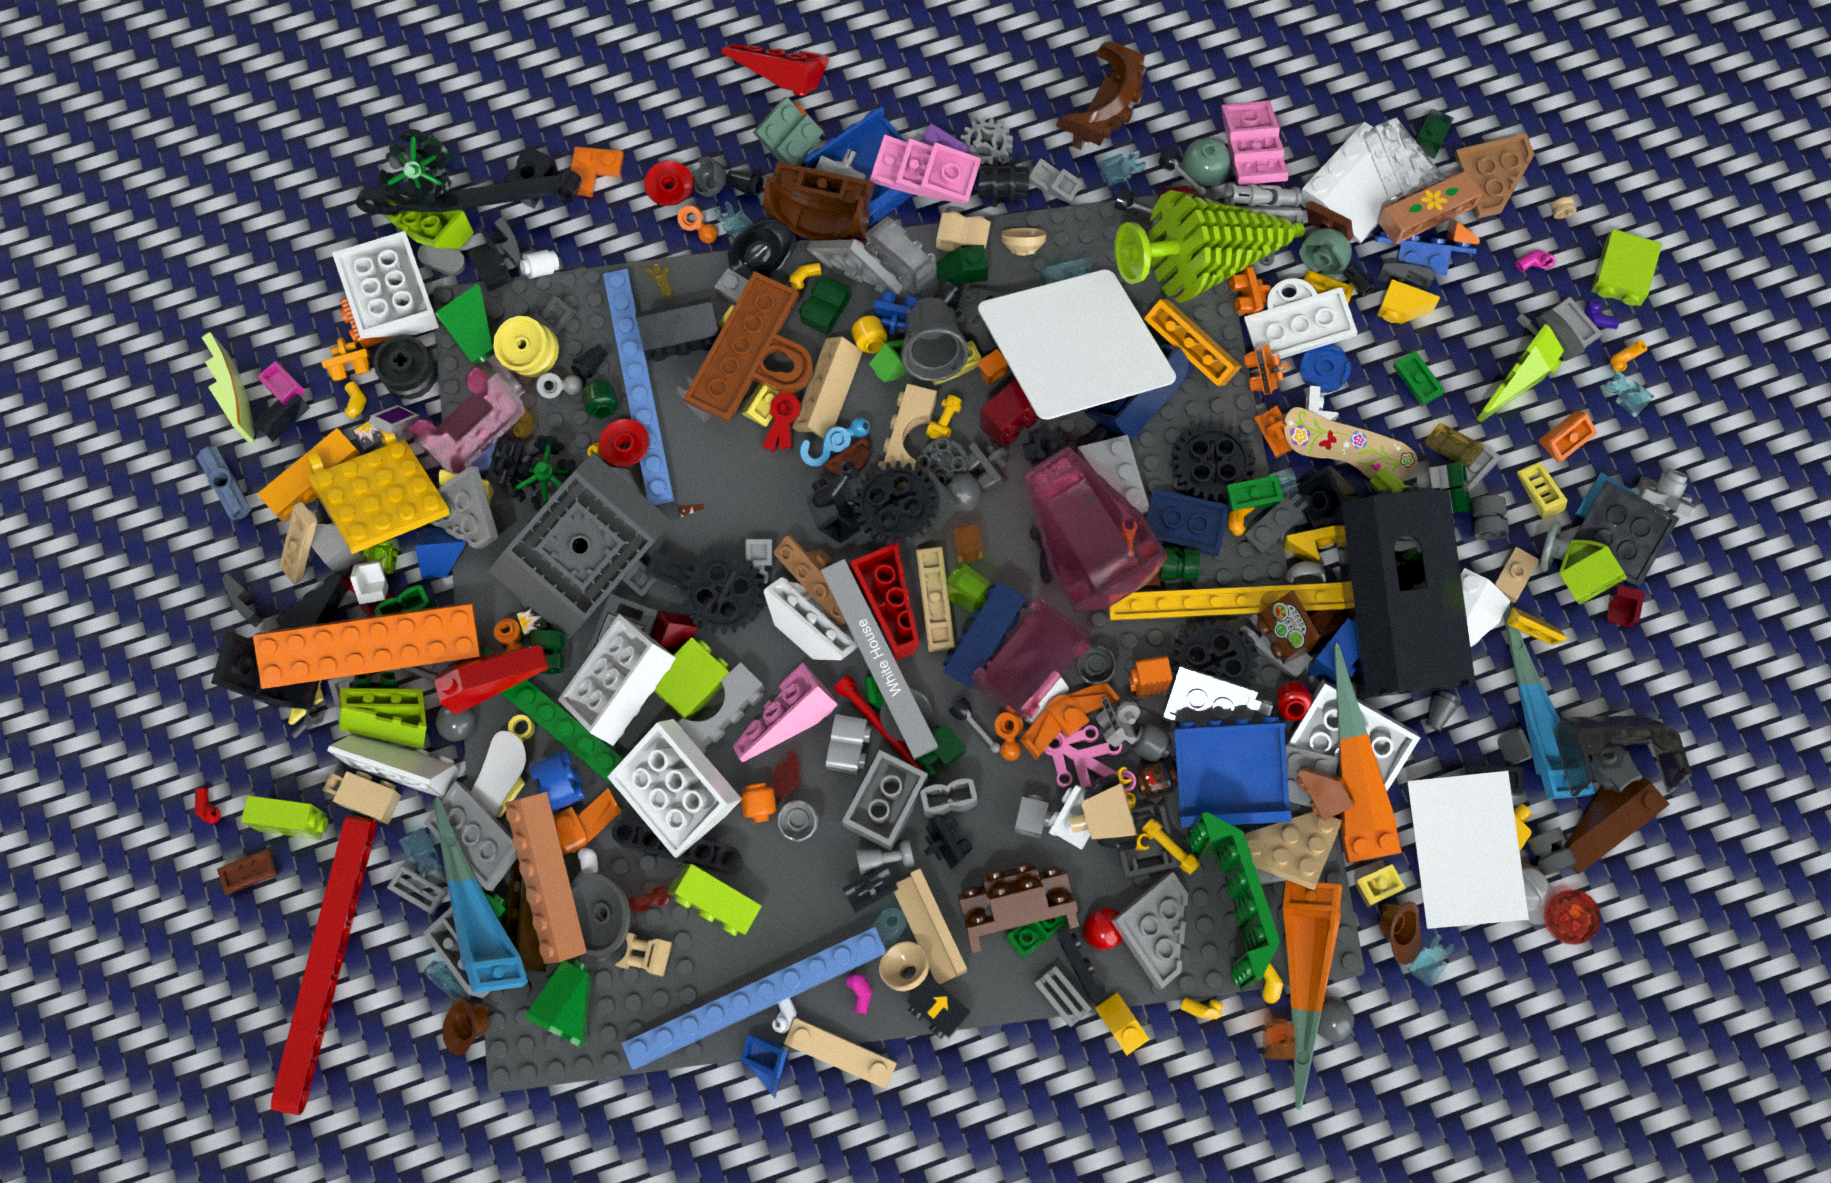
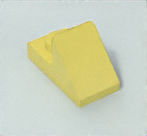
M1393 864L1362 877L1355 882V886L1368 908L1406 889Z

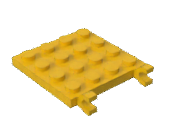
M380 430L383 436L381 440L385 447L328 469H324L317 452L307 456V460L311 465L309 469L312 475L308 476L309 483L352 554L450 515L448 506L406 440L403 439L397 442L394 433L388 434Z

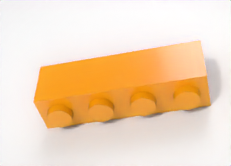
M1160 299L1144 318L1173 346L1180 347L1188 360L1217 386H1225L1242 367L1169 299Z
M338 428L257 493L283 523L291 519L294 505L300 502L307 505L318 498L308 480V476L312 475L309 469L311 465L307 460L308 455L317 452L324 469L361 456Z

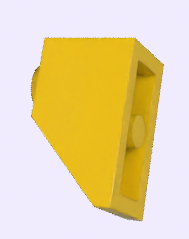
M1392 279L1377 316L1383 317L1385 321L1390 323L1403 324L1433 312L1440 297Z

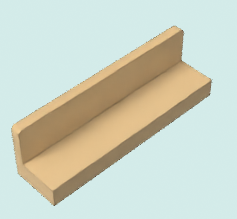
M844 337L826 338L801 403L800 416L794 421L792 426L798 432H813L823 439L826 431L836 425L863 353Z
M917 869L910 873V877L896 883L899 890L895 891L894 894L917 944L923 948L928 957L929 969L934 980L940 985L966 973L967 967L921 869Z

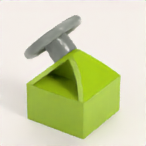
M1554 521L1551 524L1545 540L1540 568L1543 572H1547L1554 558L1563 560L1559 574L1579 605L1627 579L1607 545L1590 540L1571 541L1564 538L1561 540L1559 539L1561 531L1560 522Z

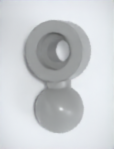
M543 373L537 378L535 387L539 395L550 399L557 397L561 390L570 395L580 393L583 389V382L577 375H569L564 380H561L553 373ZM548 380L552 382L550 390L544 388V383Z

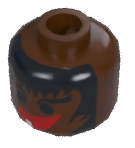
M1164 761L1143 765L1139 768V774H1135L1140 794H1145L1149 799L1171 794L1173 792V784L1177 783L1174 768H1168Z

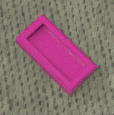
M277 361L257 376L259 381L283 405H286L295 395L299 394L301 396L305 392Z

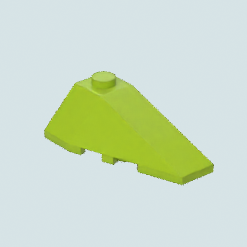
M386 199L389 204L397 206L395 202ZM462 210L441 213L402 211L397 215H382L400 230L405 231L417 243L435 248L460 249L474 233Z
M1544 324L1518 363H1516L1505 381L1477 418L1478 421L1482 422L1544 380L1549 372L1554 374L1562 364L1559 358L1564 350L1550 326Z

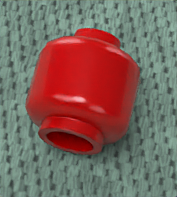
M1298 681L1284 683L1276 694L1277 707L1280 714L1290 721L1302 720L1313 704L1309 688L1304 683Z

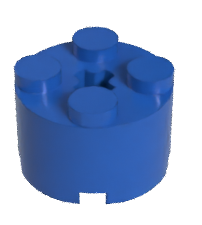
M567 749L560 750L529 764L532 778L536 780L538 785V794L547 792L552 811L559 810L585 798L584 791L580 785L582 783L581 776L577 768L572 769L570 765L572 759Z

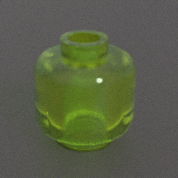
M381 542L364 549L362 563L380 561L386 577V574H393L396 571L398 550L393 548V543Z

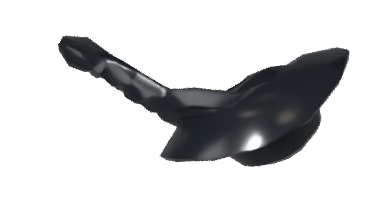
M762 219L746 227L733 240L727 253L731 270L747 280L750 279L754 271L768 278L783 266L792 250L793 236L788 226L778 219Z

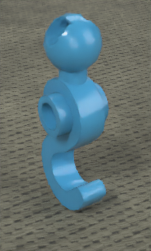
M859 417L855 418L847 429L841 426L829 428L823 438L821 454L816 458L809 456L810 442L807 439H803L799 446L800 457L810 466L817 467L823 465L830 457L831 450L842 452L849 447L852 437L861 438L866 436L870 431V424L865 418ZM867 422L868 426L863 428V423Z

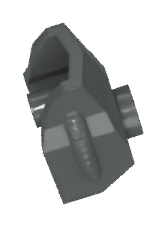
M1606 745L1595 750L1587 764L1590 776L1604 789L1613 790L1617 793L1623 791L1631 782L1642 779V774L1637 770L1636 764L1620 746Z

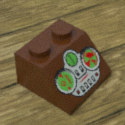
M1294 590L1261 611L1257 618V627L1260 633L1268 637L1271 643L1270 649L1276 659H1280L1283 665L1310 652L1320 638L1319 633Z

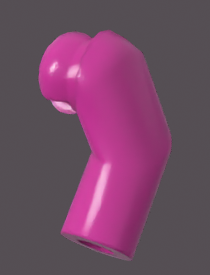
M1533 250L1517 260L1515 266L1520 272L1525 271L1531 266L1547 269L1555 264L1556 259L1554 255L1548 252Z
M860 973L850 974L846 978V985L853 989L857 996L853 1011L866 1015L872 996V989L863 975Z

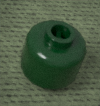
M593 381L582 391L585 410L592 417L598 419L610 417L618 406L614 388L606 381Z

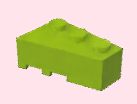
M340 688L338 704L339 730L423 749L426 734L423 689Z
M683 864L667 893L676 897L675 902L687 909L690 906L700 911L698 913L699 916L711 923L715 919L724 924L721 929L735 937L737 933L746 935L762 907L760 904L692 864Z

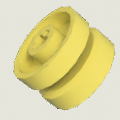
M516 316L506 320L499 327L494 337L493 348L496 358L503 366L524 377L535 378L543 373H547L553 368L558 359L559 344L555 334L550 328L528 316Z

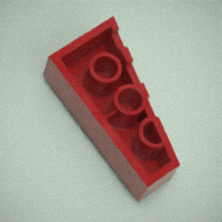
M896 542L895 546L891 544L850 561L849 569L895 661L897 662L916 654L919 640L913 612L910 607L909 593L904 579L898 542Z

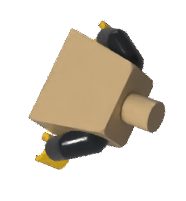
M1122 767L1113 774L1098 779L1085 793V800L1081 802L1084 813L1069 817L1073 833L1089 829L1091 839H1096L1097 843L1102 847L1115 851L1147 850L1149 846H1142L1140 840L1142 837H1147L1148 834H1137L1124 785L1132 781V778L1128 780L1122 778L1121 772L1127 770L1126 767Z

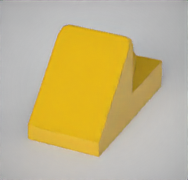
M1329 526L1287 535L1283 542V547L1304 561L1318 564L1320 557L1317 546L1319 549H1325L1334 545L1336 542L1335 527Z
M1118 992L1094 1007L1126 1055L1150 1040Z

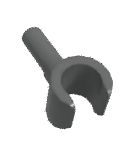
M313 705L310 710L306 711L307 718L291 734L295 739L312 724L317 725L323 722L324 715L322 712L317 717H311L318 710L316 705Z

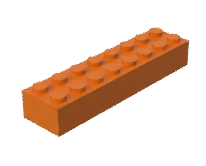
M473 602L265 631L253 635L261 689L474 658L481 655Z

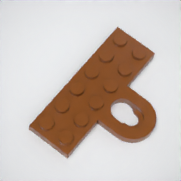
M754 271L684 396V402L730 423L753 380L781 393H793L804 388L809 383L813 373L811 356L801 345L778 335L799 297V291ZM778 352L786 355L788 360H791L795 366L789 373L782 371L771 372L765 368L764 360L769 354Z

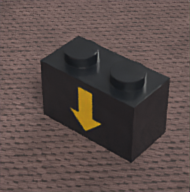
M929 975L907 999V1004L910 1005L908 1011L919 1021L925 1018L931 1024L928 1029L940 1039L944 1036L950 1039L971 1015V1012Z

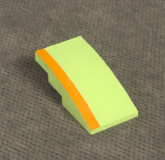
M209 332L202 339L214 357L205 363L217 380V382L209 386V389L233 427L249 444L255 442L253 418L242 379L228 352L213 334Z

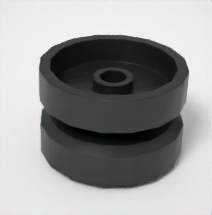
M398 335L389 338L379 346L375 353L373 362L375 373L387 390L400 399L412 400L422 397L431 390L436 382L437 368L435 361L423 343L412 336Z

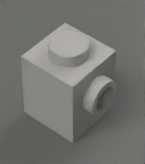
M1028 795V798L1022 797L1014 833L1041 839L1043 826L1049 828L1048 823L1052 816V811H1047L1049 803L1044 802L1043 797L1037 795Z

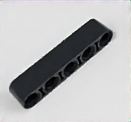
M620 820L612 828L611 834L613 839L623 848L692 864L725 874L738 873L743 866L741 854L732 846L699 839L679 857L675 858L659 838L656 845L652 847L646 846L645 841L647 837L652 834L655 835L648 825L629 820ZM625 828H631V837L627 840H620V832ZM701 848L710 849V856L705 860L697 858V853ZM729 854L736 855L737 861L733 866L726 867L723 865L725 856Z

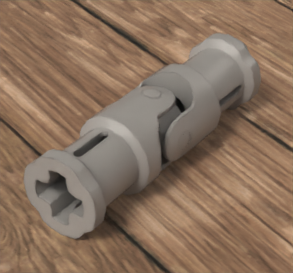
M1228 183L1224 198L1226 204L1229 205L1239 203L1246 206H1289L1298 208L1301 204L1302 193L1299 187L1282 189L1277 185L1257 186L1255 184H1248L1247 186H1236L1235 183Z

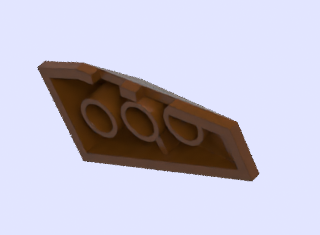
M1644 778L1631 782L1619 793L1604 789L1601 786L1579 825L1565 844L1566 848H1571L1577 860V863L1571 865V867L1579 875L1669 806V802L1651 782Z

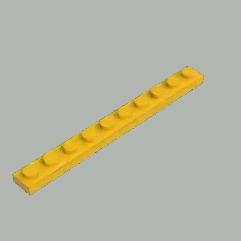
M1342 583L1108 594L1110 621L1260 614L1261 611L1293 590L1305 611L1345 610Z

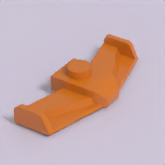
M1108 683L1092 685L1068 695H1058L1047 703L1045 710L1025 732L1020 741L1037 761L1060 731L1067 738L1090 721L1085 714L1104 708L1101 701L1105 697L1110 698L1113 705L1118 703L1119 697Z
M609 788L605 789L578 816L571 806L553 817L563 855L576 853L585 848L588 842L622 812Z

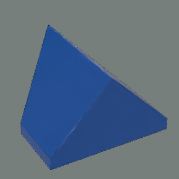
M443 528L421 529L415 548L422 579L449 578V572L467 541L455 538Z
M747 1034L740 1062L747 1064L771 1095L776 1098L789 1046L778 1041Z

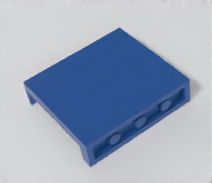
M881 106L876 111H870L857 124H851L838 137L828 140L825 146L818 151L809 153L804 160V167L815 169L821 156L833 161L842 162L847 149H850L857 153L851 167L865 174L866 180H870L884 134L902 141L905 140L885 118L884 108ZM874 183L875 186L868 207L870 213L868 227L910 199L914 194Z
M1263 717L1262 722L1251 723V718L1234 719L1235 724H1223V720L1207 721V726H1196L1195 721L1179 722L1180 727H1174L1181 828L1193 827L1200 815L1205 812L1231 825L1292 822L1289 806L1284 730L1286 726L1284 721H1279L1278 717Z

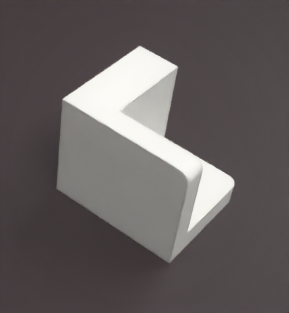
M380 561L354 565L350 578L359 605L385 600L388 584Z

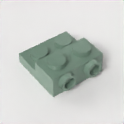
M785 97L754 130L753 134L779 162L800 166L804 163L806 159L804 154L809 148L813 150L821 143L822 140L819 137L823 134V131L808 114L803 115L790 99Z

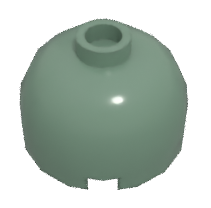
M1209 137L1201 138L1191 143L1186 149L1182 160V170L1199 186L1217 187L1229 175L1231 156L1228 148L1221 141Z
M1321 228L1313 231L1305 239L1299 250L1302 261L1309 269L1313 271V268L1316 267L1322 271V275L1330 278L1339 277L1351 260L1352 253L1351 245L1344 234L1330 228Z

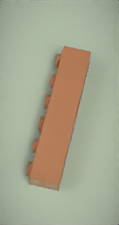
M547 792L505 802L506 817L510 822L513 845L517 851L520 863L519 870L524 879L526 898L530 903L533 926L537 932L540 944L539 951L543 957L544 964L562 962L587 953Z

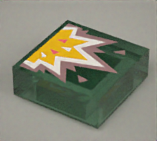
M531 607L515 613L525 639L530 637L534 631L550 629L548 622Z

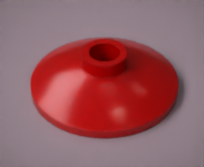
M663 161L654 165L647 172L644 187L646 194L653 202L662 206H673L688 198L693 189V177L689 169L682 163ZM669 185L674 186L672 189H666Z
M617 420L603 430L599 439V451L604 460L613 466H632L646 455L650 444L649 434L645 427L635 420ZM625 444H630L627 449H623Z

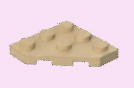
M1314 812L1292 818V822H1279L1246 833L1245 838L1255 868L1315 890L1341 827L1342 820L1331 817L1324 821L1321 815L1316 816Z

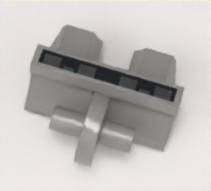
M1105 697L1101 701L1104 710L1096 716L1100 726L1107 730L1103 734L1105 740L1115 748L1124 740L1133 744L1138 738L1131 724H1134L1140 715L1138 705L1134 702L1123 701L1120 706H1115L1110 698Z

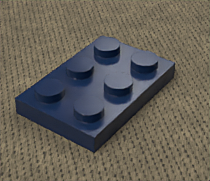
M1153 488L1142 540L1182 549L1184 547L1199 548L1200 553L1219 556L1229 505Z

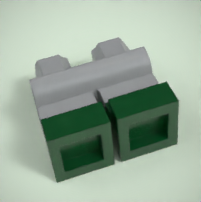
M1465 462L1430 467L1429 471L1417 474L1419 488L1432 487L1445 491L1447 488L1467 486L1468 479ZM1469 488L1446 490L1450 493L1452 513L1472 511Z

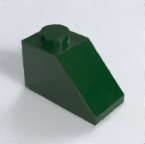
M1431 109L1412 150L1435 159L1454 117Z
M984 245L959 248L936 262L935 271L938 287L940 284L943 285L945 281L952 283L954 286L988 281V264Z

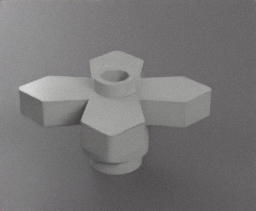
M1667 469L1666 473H1662L1658 482L1641 476L1637 484L1638 489L1641 490L1640 498L1664 509L1671 508L1675 512L1690 518L1695 510V505L1691 503L1692 496L1684 493L1688 478L1685 474L1674 469Z

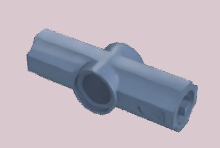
M206 447L200 450L196 457L208 477L209 485L215 490L229 518L233 521L246 517L252 509L239 487L238 480L233 476L218 447ZM228 479L227 483L220 487V484Z

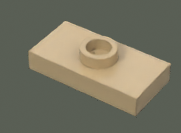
M1516 547L1494 585L1511 602L1515 603L1538 564L1539 559Z

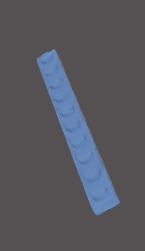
M628 269L604 273V282L631 419L645 427L650 439L648 451L640 460L647 500L653 505L673 502L674 496L645 351L635 315L637 311Z
M876 927L623 1042L622 1046L631 1069L635 1070L887 954Z

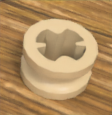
M1572 197L1560 198L1551 204L1552 210H1555L1553 213L1554 218L1562 219L1576 213L1577 210L1573 206L1574 200Z

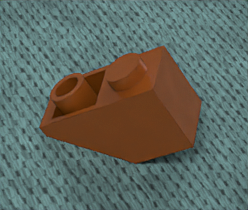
M1305 765L1299 768L1297 772L1299 776L1296 777L1302 791H1308L1312 800L1309 802L1316 816L1321 815L1325 821L1354 807L1355 800L1342 777Z

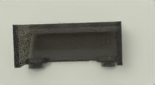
M1649 716L1567 717L1560 720L1554 728V736L1571 796H1577L1595 779L1589 755L1600 753L1605 745L1652 744L1667 793H1672L1692 775L1679 733L1674 728Z

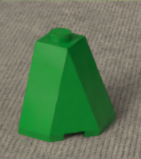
M476 284L435 312V317L471 364L477 362L480 365L491 357L489 352L493 350L481 288Z
M573 959L571 964L566 961L561 962L524 1018L583 1048L586 1044L592 975L585 972L587 969L586 965Z

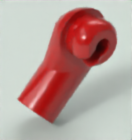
M195 789V814L206 823L213 824L219 821L221 816L220 810L209 803V789Z

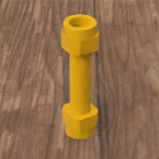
M1153 818L1150 819L1142 828V831L1148 834L1147 837L1150 840L1155 838L1181 863L1179 867L1191 875L1201 864L1197 860L1198 858L1192 853L1188 855L1162 831L1163 826L1158 821H1155Z

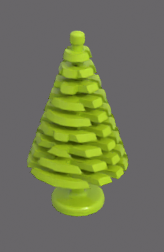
M1170 190L1160 196L1153 208L1150 222L1159 219L1162 215L1163 218L1149 231V239L1145 230L1138 223L1126 222L1120 225L1115 238V258L1121 276L1130 284H1137L1146 279L1150 271L1151 262L1152 267L1160 265L1154 271L1158 282L1166 280L1171 275L1173 276L1162 287L1163 291L1167 296H1172L1182 289L1183 292L1173 301L1183 303L1218 285L1223 280H1227L1246 267L1276 252L1281 247L1290 244L1293 238L1302 237L1305 233V227L1300 222L1291 223L1288 219L1276 218L1274 215L1259 214V212L1255 211L1247 213L1249 209L1222 204L1217 201L1213 202L1207 198L1204 200L1201 197L1192 199L1193 195Z

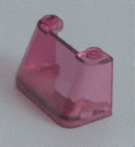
M477 363L467 373L465 378L466 386L473 395L437 428L428 420L419 419L404 430L413 442L443 469L452 474L464 471L524 414V403L496 371L481 363Z
M1040 596L1032 604L1031 608L1034 611L1030 614L1029 618L1025 617L1023 626L992 662L989 660L986 663L987 669L984 670L980 666L971 676L974 689L1023 720L1027 717L1030 719L1034 717L1040 708L1038 704L1078 656L1083 658L1091 647L1089 644L1090 634Z

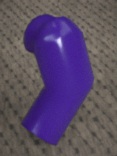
M1590 300L1585 307V314L1597 327L1617 330L1620 318L1604 315L1601 311V302Z

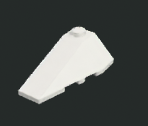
M1464 568L1461 580L1470 646L1472 647L1487 632L1499 624L1510 604V600L1489 579Z

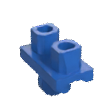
M883 291L880 300H875V316L882 318V324L890 326L889 333L895 335L897 328L905 329L906 311L909 307L910 311L916 307V302L919 298L908 296L905 299L904 306L895 304L896 294Z

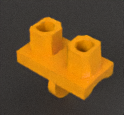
M341 337L337 339L338 346L330 348L332 355L341 353V356L321 361L323 368L329 371L332 380L336 382L348 378L344 365L353 363L356 375L371 372L369 358H372L370 350L367 351V349L349 353L350 350L357 349L356 343L354 341L346 344L344 338Z

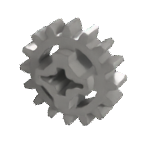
M981 118L980 124L974 121L971 122L972 129L964 128L961 142L971 147L968 154L982 158L979 166H992L993 157H998V166H1002V159L1004 161L1009 160V153L1013 151V136H1009V128L1002 129L1003 122L1000 121L996 125L994 124V118H991L989 123H985L984 118ZM975 137L976 140L973 141V145H970L972 139ZM1000 143H1003V146H1002L1001 150L998 151V148L1000 147Z

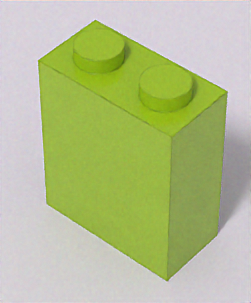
M1612 229L1605 240L1591 292L1597 293L1603 298H1614L1623 301L1627 305L1641 306L1649 294L1662 243Z
M692 637L673 655L676 659L654 690V693L681 718L690 721L724 687L721 680L730 673L729 670L731 669L722 658L719 657L716 660L710 655L712 650L702 640L697 642Z
M247 795L241 822L259 832L321 840L322 834L328 828L327 814L311 804Z

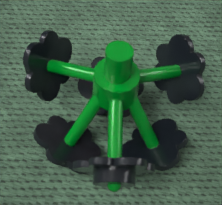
M408 129L405 133H401L399 139L410 142V149L407 143H402L401 145L392 143L389 147L390 152L386 154V159L390 161L392 169L397 170L402 166L404 172L394 177L391 172L387 173L383 169L380 170L378 182L381 189L387 195L397 196L400 189L397 181L407 176L409 182H406L404 187L408 190L409 197L428 195V192H431L434 188L433 183L436 184L434 197L437 198L439 195L447 193L451 185V180H449L450 172H443L439 180L423 172L425 165L433 170L436 168L442 170L448 157L442 151L441 146H434L432 143L425 144V151L422 153L424 160L418 162L416 160V141L424 142V140H428V136L421 135V131L415 129Z
M545 435L538 436L537 441L534 442V447L538 448L539 453L544 455L543 462L540 458L533 459L532 456H524L521 461L522 464L517 466L521 483L516 481L512 475H509L506 480L508 493L512 498H518L520 502L526 499L523 487L530 483L537 484L539 481L541 482L542 490H539L536 496L531 498V503H533V508L536 511H540L555 494L554 491L548 492L547 483L552 481L558 487H561L578 468L575 466L574 460L560 459L557 463L558 468L552 469L551 465L548 464L550 453L558 455L559 451L564 449V444L559 442L556 437Z

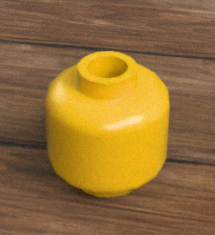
M862 316L852 326L851 334L858 349L862 352L877 353L887 342V332L881 320L876 316Z

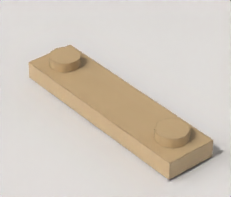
M302 502L293 507L279 566L293 584H297L303 579L317 524L315 514L308 510Z
M942 547L917 549L916 554L928 651L955 649Z
M795 1017L784 1042L785 1045L884 1089L887 1088L897 1064L895 1060Z

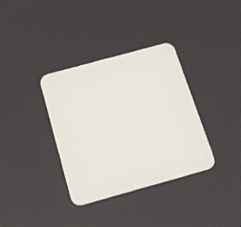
M1100 270L986 300L978 306L979 314L1036 415L1042 419H1052L1174 383L1176 379L1175 372L1115 274L1109 270Z

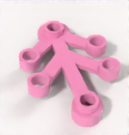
M1088 725L1068 738L1060 731L1054 738L1059 742V746L1053 748L1049 745L1044 752L1053 757L1057 771L1056 783L1059 787L1068 788L1073 780L1071 773L1066 769L1063 756L1065 755L1074 762L1080 786L1089 789L1092 784L1087 768L1102 777L1116 772L1093 758L1106 754L1111 756L1118 755L1122 750V743L1118 745L1119 749L1117 751H1111L1108 742L1081 750L1070 746V744L1083 740L1088 743H1093L1097 740L1099 735L1098 729L1093 725ZM1093 730L1095 737L1088 738L1085 732ZM1125 770L1121 772L1122 778L1127 780L1132 778V781L1124 789L1125 792H1131L1136 785V777L1132 772ZM1060 776H1068L1069 782L1066 784L1061 783L1059 780Z

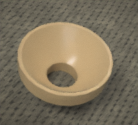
M1011 228L1003 230L1001 238L1002 243L1011 250V253L1029 255L1035 254L1046 242L1047 232L1036 228Z
M905 941L893 945L880 960L879 973L882 980L896 991H908L916 988L926 978L929 970V960L921 946L913 942ZM915 967L916 972L912 978H902V973L906 968Z

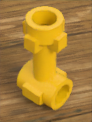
M948 395L947 399H943L941 405L945 409L938 423L931 421L927 428L926 435L930 436L931 440L941 437L949 439L951 428L947 426L953 413H959L962 408V401L958 397Z

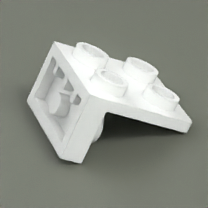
M1076 785L1074 788H1068L1062 799V802L1065 803L1061 812L1056 811L1053 814L1048 826L1052 827L1049 831L1051 835L1059 836L1083 850L1090 838L1089 829L1073 833L1069 817L1084 813L1081 802L1085 800V793L1088 790Z

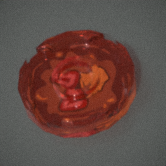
M1566 890L1558 892L1549 899L1545 906L1544 921L1547 930L1555 939L1563 944L1578 945L1586 943L1596 936L1601 925L1598 905L1591 896L1582 891Z

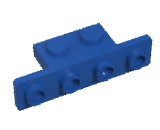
M1381 231L1380 236L1374 235L1373 240L1376 242L1394 244L1385 231ZM1415 235L1398 243L1399 251L1396 263L1421 266L1436 271V275L1447 276L1451 251L1476 254L1477 249L1471 247V244L1456 242L1455 245L1445 244L1446 239L1431 237L1430 242L1420 241L1421 236Z

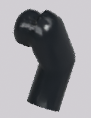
M1104 426L1095 428L1087 439L1075 442L1076 451L1080 446L1108 440L1110 437L1109 430Z

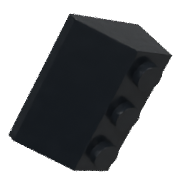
M710 297L635 313L648 361H662L674 355L686 356L692 351L697 350L709 351L719 335L717 320Z

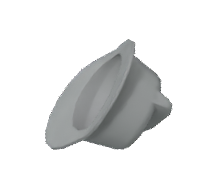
M1521 863L1529 920L1525 921L1535 925L1548 923L1554 918L1550 914L1552 911H1555L1554 904H1558V898L1552 902L1556 897L1555 891L1542 872L1530 864Z

